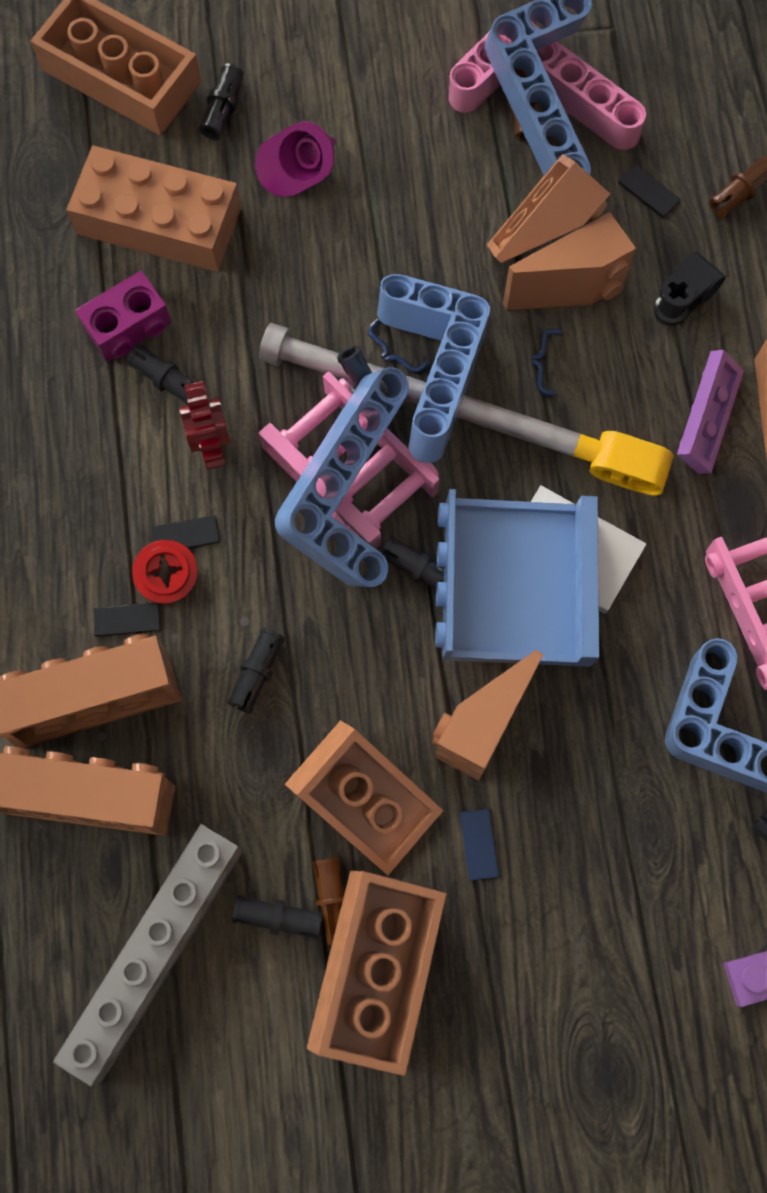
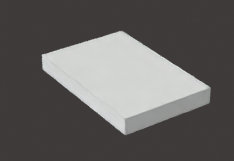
M541 485L531 502L574 504ZM598 517L599 611L606 614L646 543Z

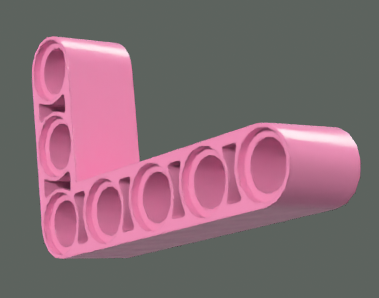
M488 34L451 70L448 100L451 107L458 112L468 113L474 111L501 85L484 48ZM498 35L502 42L512 43L507 36ZM554 42L536 50L567 113L619 150H628L637 145L646 119L645 108L640 102L559 42Z

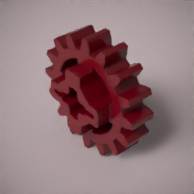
M203 381L184 385L188 406L180 407L179 410L191 452H202L207 470L225 466L221 445L231 442L219 398L208 399Z

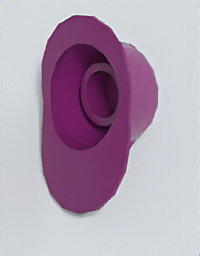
M302 121L291 125L267 139L260 146L255 162L258 180L266 190L282 197L296 195L310 188L330 174L334 165L335 138L329 137L324 129L312 122Z

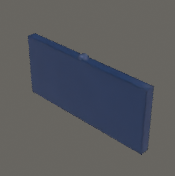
M489 809L460 812L469 881L499 877L494 846L496 841L493 840Z

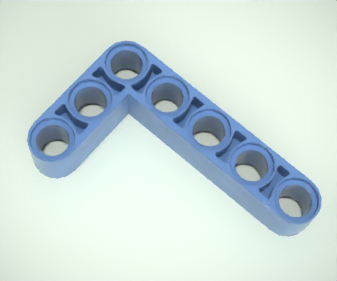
M535 0L496 18L485 41L486 55L543 175L549 171L562 154L575 161L589 175L591 172L587 156L536 50L576 33L591 10L592 0ZM564 7L572 8L577 15L570 14ZM531 21L540 22L544 29L535 27ZM498 35L507 36L512 43L502 42ZM514 69H522L526 72L528 78L519 77L514 72ZM530 103L540 104L544 112L541 113L533 110ZM546 136L556 138L560 143V147L549 144Z
M392 274L381 281L377 311L379 320L394 328L441 340L413 416L408 448L410 454L416 460L425 463L436 462L441 459L447 447L483 344L490 306L484 298L405 275Z
M394 367L370 373L360 381L275 518L276 530L284 540L351 587L378 586L386 579L388 574L386 558L378 550L333 518L332 515L408 394L409 382L406 375ZM381 380L385 382L388 388L386 397L380 390ZM360 412H362L366 416V430H364L360 426ZM339 445H342L346 450L347 459L345 463L339 460ZM319 478L326 485V493L323 498L316 490V483ZM298 512L305 519V526L302 532H299L294 524V518ZM330 536L336 541V551L333 555L327 549V541ZM362 559L367 564V573L364 578L359 573V564Z
M718 638L711 639L695 653L691 660L666 732V748L677 759L767 793V776L763 774L760 767L761 760L767 759V743L717 724L738 656L736 649L728 641ZM712 653L717 655L722 662V669L716 670L709 667L706 663L705 654ZM697 690L705 693L709 698V708L705 709L697 706L693 701L692 692ZM680 729H689L695 734L697 739L695 747H687L680 741ZM721 744H728L733 747L737 755L735 763H728L721 757L719 751Z

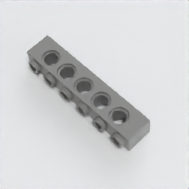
M201 824L55 1057L53 1061L55 1064L89 1086L102 1083L243 850Z

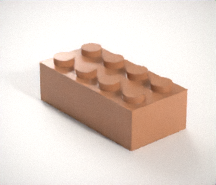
M63 0L30 41L41 70L160 136L202 82L195 53L98 0Z
M92 145L66 211L78 235L218 272L238 219L241 203L237 183Z
M139 634L127 638L124 641L125 645L108 649L107 646H98L84 651L81 658L70 661L64 658L53 659L43 663L40 670L26 674L24 671H13L0 676V736L17 747L26 748L180 702L182 700L170 656L156 635L149 637L148 634Z
M4 746L3 753L0 752V814L167 836L175 785L165 777V773L158 772L159 767L148 764L133 763L132 770H127L115 766V761L91 757L89 764H82V762L73 760L72 755L59 752H47L46 758L32 755L30 750L14 746Z
M350 871L307 1044L308 1050L318 1056L405 1076L446 893L365 871Z

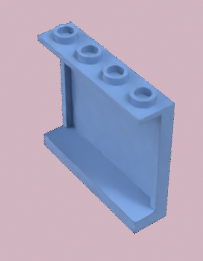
M450 489L446 502L439 503L438 527L445 528V542H438L437 567H444V582H437L436 607H443V622H436L435 647L442 648V660L518 663L537 650L543 653L540 665L591 667L599 658L598 497L581 496L577 504L456 498V489Z

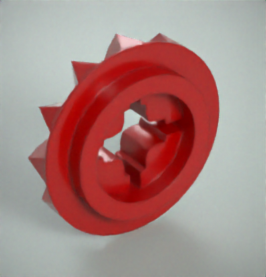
M159 540L150 543L138 553L133 564L132 576L136 588L145 598L153 603L171 605L175 601L187 598L188 593L197 583L198 566L193 554L183 544L173 540ZM162 557H165L171 569L181 570L171 575V582H169L168 588L161 577H154L155 572L161 571Z

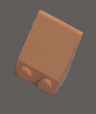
M562 154L487 246L494 257L501 263L584 226L588 220L591 222L596 220L607 207L605 200L610 193L575 161Z
M608 212L511 265L508 271L503 306L506 310L592 305L602 298L610 300L617 296L624 288L636 247L612 214Z
M535 650L457 705L452 716L444 713L433 734L432 743L437 745L435 758L479 781L542 659L543 653Z
M341 720L285 783L290 790L386 875L393 871L444 811L357 730Z

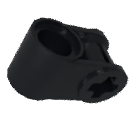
M697 251L692 253L662 283L660 296L654 304L653 311L655 317L665 325L673 326L680 324L719 290L726 279V275Z

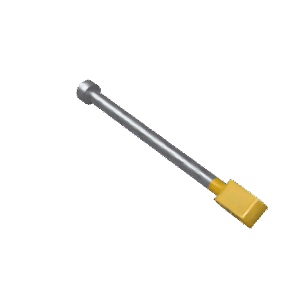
M270 323L266 328L259 349V360L276 366H280L283 360L325 374L329 371L334 377L349 381L341 364L337 361L339 353L291 338V329L274 323ZM368 363L372 373L384 369ZM406 376L409 382V391L405 401L418 405L426 382ZM381 380L380 388L384 394H388V388L385 382ZM464 395L457 415L459 419L591 462L589 471L596 478L650 496L662 494L674 458L673 453L665 447L620 432L605 431L601 434L600 440L466 395Z

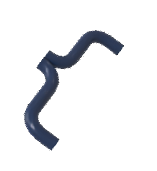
M376 319L369 326L368 334L383 349L381 357L387 363L393 360L398 361L411 373H421L429 366V363L425 361L421 366L415 368L399 355H389V348L386 343L374 334V329L380 324V321Z
M553 328L546 330L542 335L540 353L532 355L531 365L538 368L537 389L546 396H554L555 391L543 388L544 368L538 360L543 358L546 353L548 336L551 334L561 335L562 329Z

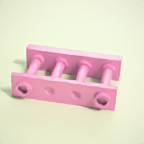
M329 371L323 376L324 392L327 396L288 431L283 429L279 432L269 423L258 432L262 448L296 482L312 459V456L306 458L297 450L299 447L298 442L338 407L343 410L352 396L350 391L351 385L342 378L338 381ZM360 412L359 423L360 426L364 430H366L367 419L366 416L362 412ZM388 428L377 443L382 449L364 464L332 515L333 518L375 549L381 545L380 523L420 487L432 498L438 493L439 473L433 464L416 460L410 454L409 449ZM339 445L338 457L346 451L342 445ZM394 460L409 476L370 512L365 510L361 513L352 504V496ZM319 478L316 483V490L323 498L326 493V485Z
M719 537L714 539L705 551L707 554L705 556V563L711 576L718 578L758 666L756 667L757 679L762 688L767 690V623L762 625L753 605V602L767 598V580L745 588L736 568L739 564L767 555V537L728 551L723 538Z

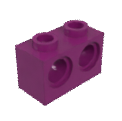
M142 271L137 272L75 310L83 329L106 362L115 357L125 356L136 344L148 337L158 336L165 330L166 326L172 323L166 304ZM140 307H149V309L145 312H135ZM109 326H117L112 332L102 333Z

